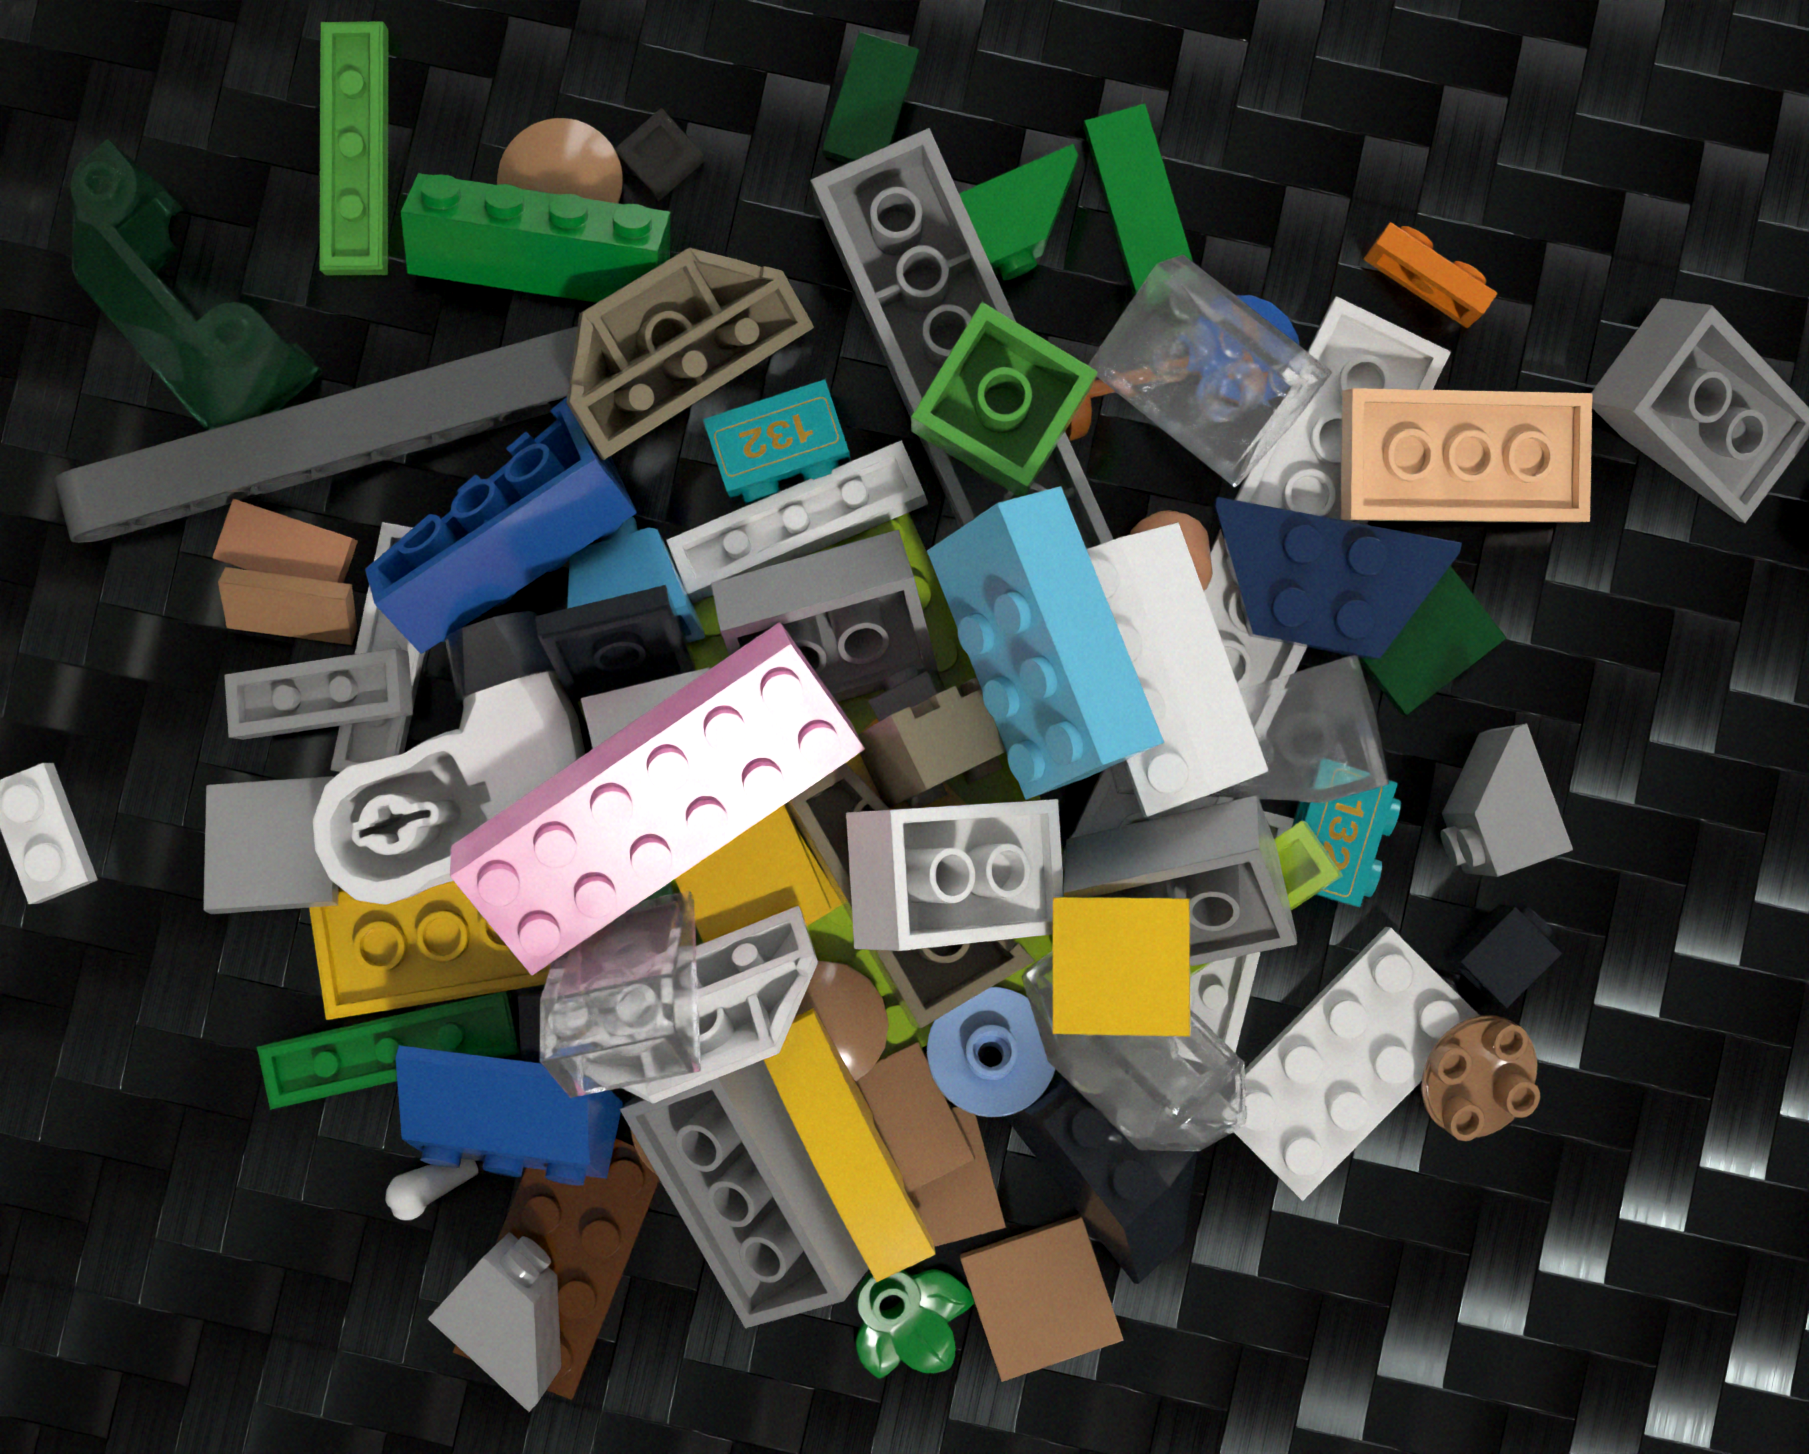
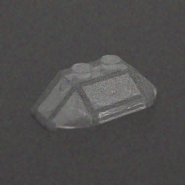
M1053 951L1025 969L1022 980L1048 1062L1097 1110L1102 1112L1106 1119L1138 1150L1201 1151L1245 1126L1247 1106H1245L1244 1061L1192 1010L1190 1037L1053 1034Z

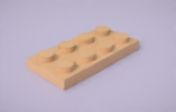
M1367 388L1343 390L1341 520L1590 522L1592 393Z

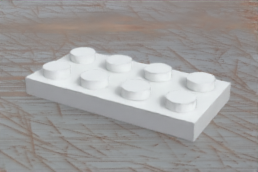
M1385 927L1208 1107L1304 1201L1422 1081L1423 1070L1428 1056L1439 1039L1460 1022L1480 1015L1392 928Z

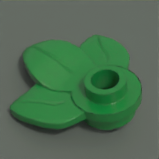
M938 1269L921 1272L914 1276L902 1270L879 1282H876L872 1273H869L859 1286L856 1296L857 1310L863 1320L855 1340L860 1361L870 1373L879 1379L889 1374L898 1365L900 1360L912 1369L923 1373H938L948 1370L953 1364L956 1348L953 1332L947 1323L964 1313L974 1304L973 1295L968 1287L959 1279ZM886 1296H900V1301L894 1307L886 1310L879 1308L881 1301Z

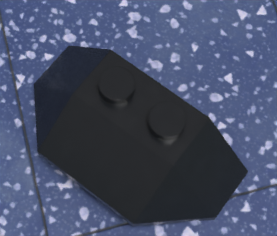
M1056 1042V1067L1046 1090L1029 1107L1004 1117L1132 1282L1139 1284L1184 1242L1198 1148L1119 1047ZM1002 1058L992 1067L999 1065L1002 1062Z

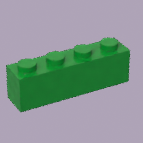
M418 173L401 210L407 273L412 275L598 303L670 259V211L650 209L639 204H618L585 199L574 194L559 195L520 189L509 184L493 185L455 179L449 175Z

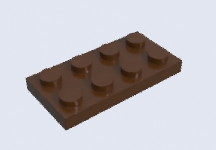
M616 1134L607 1179L586 1176L584 1185H568L546 1179V1170L526 1168L496 1242L497 1244L509 1232L518 1240L525 1236L537 1243L551 1260L548 1267L557 1275L561 1369L547 1390L570 1400L576 1394L660 1182L659 1177L641 1160L633 1140ZM455 1345L453 1353L471 1359Z

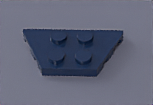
M1217 497L1212 507L1215 521L1218 520L1229 556L1226 560L1233 583L1238 587L1242 601L1240 608L1248 636L1371 660L1381 658L1458 556L1462 545L1460 542Z

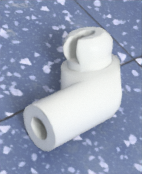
M461 1159L459 1168H446L430 1164L400 1174L388 1186L385 1201L395 1217L400 1220L415 1219L424 1212L426 1205L478 1175L477 1164L475 1160Z

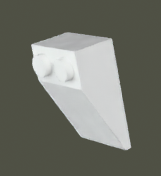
M1058 799L846 813L854 949L902 951L1053 934V897H1064Z

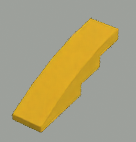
M812 1008L795 1016L779 1054L764 1059V1062L842 1221L876 1282H879L935 1255L934 1242L904 1189L902 1174L874 1126L871 1109L815 1009Z

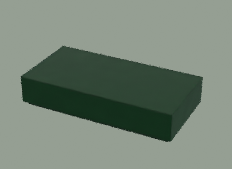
M859 31L822 148L824 157L848 164L892 145L918 63L919 49Z

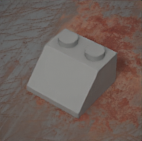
M1521 724L1494 728L1479 733L1442 812L1447 828L1441 830V840L1451 863L1454 866L1461 865L1463 873L1498 877L1573 850L1528 725Z
M509 1232L476 1264L428 1320L530 1412L561 1369L557 1275L548 1267L551 1260L537 1243L525 1236L518 1240Z

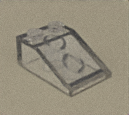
M690 891L641 901L552 962L540 1000V1062L570 1098L701 1071L694 897Z

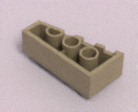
M977 677L960 685L961 688L957 689L956 686H953L912 708L907 707L891 714L858 735L865 748L859 754L882 801L888 808L907 800L910 808H921L948 795L942 782L962 773L967 784H970L1003 768L998 755L1006 752L993 716L985 707L983 691Z
M844 763L788 801L786 805L853 922L846 813L890 809ZM1013 939L902 951L868 949L910 1024L920 1029L1035 961Z

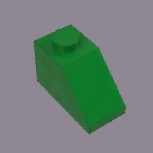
M1074 144L959 193L995 276L1001 274L1003 280H1010L1027 273L1038 264L1035 258L1042 256L1074 175L1078 159V153Z

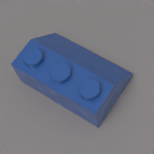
M398 1046L396 1071L402 1140L422 1152L421 1161L446 1168H459L461 1159L484 1162L483 1170L511 1177H520L523 1167L546 1170V1179L568 1185H584L586 1176L607 1179L621 1114L620 1108L623 1102L590 1070Z

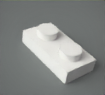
M42 763L1 779L0 829L28 904H39L97 881L98 879L54 763Z

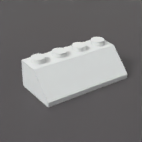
M1179 522L1120 537L1086 549L1164 740L1163 744L1123 761L1142 815L1146 817L1268 772L1269 770Z

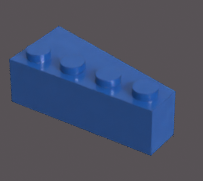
M567 397L550 410L557 420L539 436L533 439L525 432L506 448L513 458L490 478L480 479L477 475H474L457 490L459 493L453 500L451 511L442 519L437 515L429 514L365 569L374 604L420 654L439 642H445V638L449 634L463 628L492 607H498L507 603L518 590L544 573L559 569L573 554L599 537H605L614 533L625 520L637 513L612 457L609 456L605 460L599 458L567 405Z

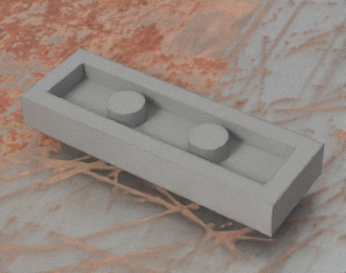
M398 648L225 675L229 738L244 740L413 715L409 653Z

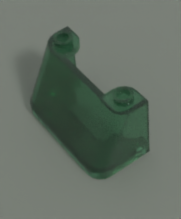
M109 139L105 140L79 163L73 172L70 182L71 261L73 274L82 288L203 428L209 431L276 412L323 372L304 348L297 343L292 345L281 337L261 315L248 305L237 302L223 303L210 310L197 321L156 273L179 253L169 238L168 225L171 215L175 216L183 209L181 205L158 180Z

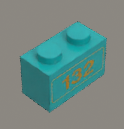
M825 379L703 419L726 491L732 501L743 498L745 505H750L781 492V485L804 478V481L811 478L815 480L830 475L833 469L851 462L849 450Z
M1325 760L1311 761L1292 827L1302 820L1306 821L1343 875L1315 895L1356 907L1361 906L1363 896L1371 897L1373 895L1382 870V861L1375 859L1382 835L1390 836L1400 812L1401 801L1393 798L1398 783Z

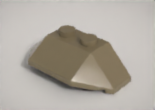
M688 248L579 313L566 403L599 458L605 460L813 329L814 326L782 270L766 266L760 267L737 259Z

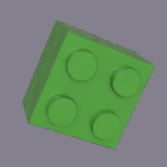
M981 302L911 416V431L1017 496H1026L1092 388L1098 371Z

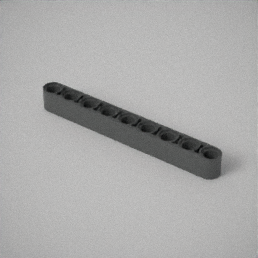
M577 327L543 335L63 472L57 475L54 481L70 540L83 543L112 538L232 503L233 499L239 501L551 413L550 410L568 395Z

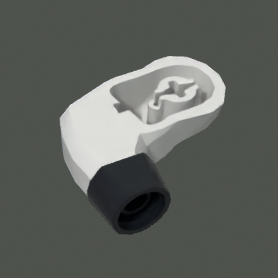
M534 611L516 612L493 617L463 627L445 638L456 703L463 704L464 706L459 729L430 738L403 754L348 766L325 785L313 818L315 851L329 879L355 900L387 905L415 896L431 887L453 881L450 877L451 846L586 754L578 716L538 637L535 620L537 615Z

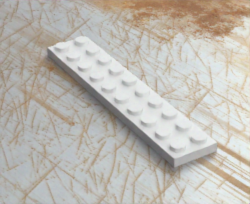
M1336 296L1320 324L1235 500L1341 520L1342 391L1351 388L1433 390L1451 352ZM1344 520L1367 525L1368 521ZM1220 529L1210 549L1213 575L1204 594L1260 745L1307 647L1248 636L1240 608L1242 601L1238 587L1233 583L1226 560L1229 556ZM1122 761L1102 770L1069 839L1233 800L1241 782L1213 794L1146 817L1142 815L1126 767ZM1065 845L1064 851H1063V853H1062V869H1063L1064 871H1065L1066 845Z

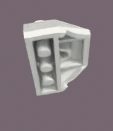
M796 906L555 1002L554 1007L564 1055L569 1062L583 1069L590 1070L593 1074L651 1103H656L779 1054L818 964L800 907Z

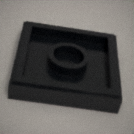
M666 585L535 616L538 637L571 702L575 703L581 701V698L696 671L692 650Z

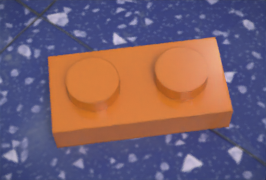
M1390 222L1376 239L1363 260L1465 328L1470 327L1485 313L1497 292L1485 285L1486 278L1476 268L1461 261L1452 263L1432 250L1433 243L1420 231L1408 226L1399 228Z

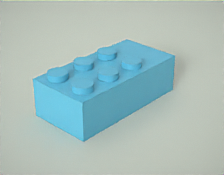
M1061 486L996 503L927 550L958 628L960 644L965 652L968 653L983 691L985 707L993 716L1008 754L1010 770L1018 780L1025 800L1087 778L1164 743Z

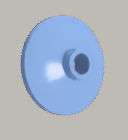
M990 987L934 1020L928 1036L927 1061L935 1084L942 1094L954 1105L978 1116L1002 1117L1020 1112L1029 1107L1046 1090L1056 1067L1057 1043L1048 1018L1034 1002L1013 990ZM986 1046L995 1047L1002 1055V1062L995 1067L985 1066L979 1060L978 1052Z

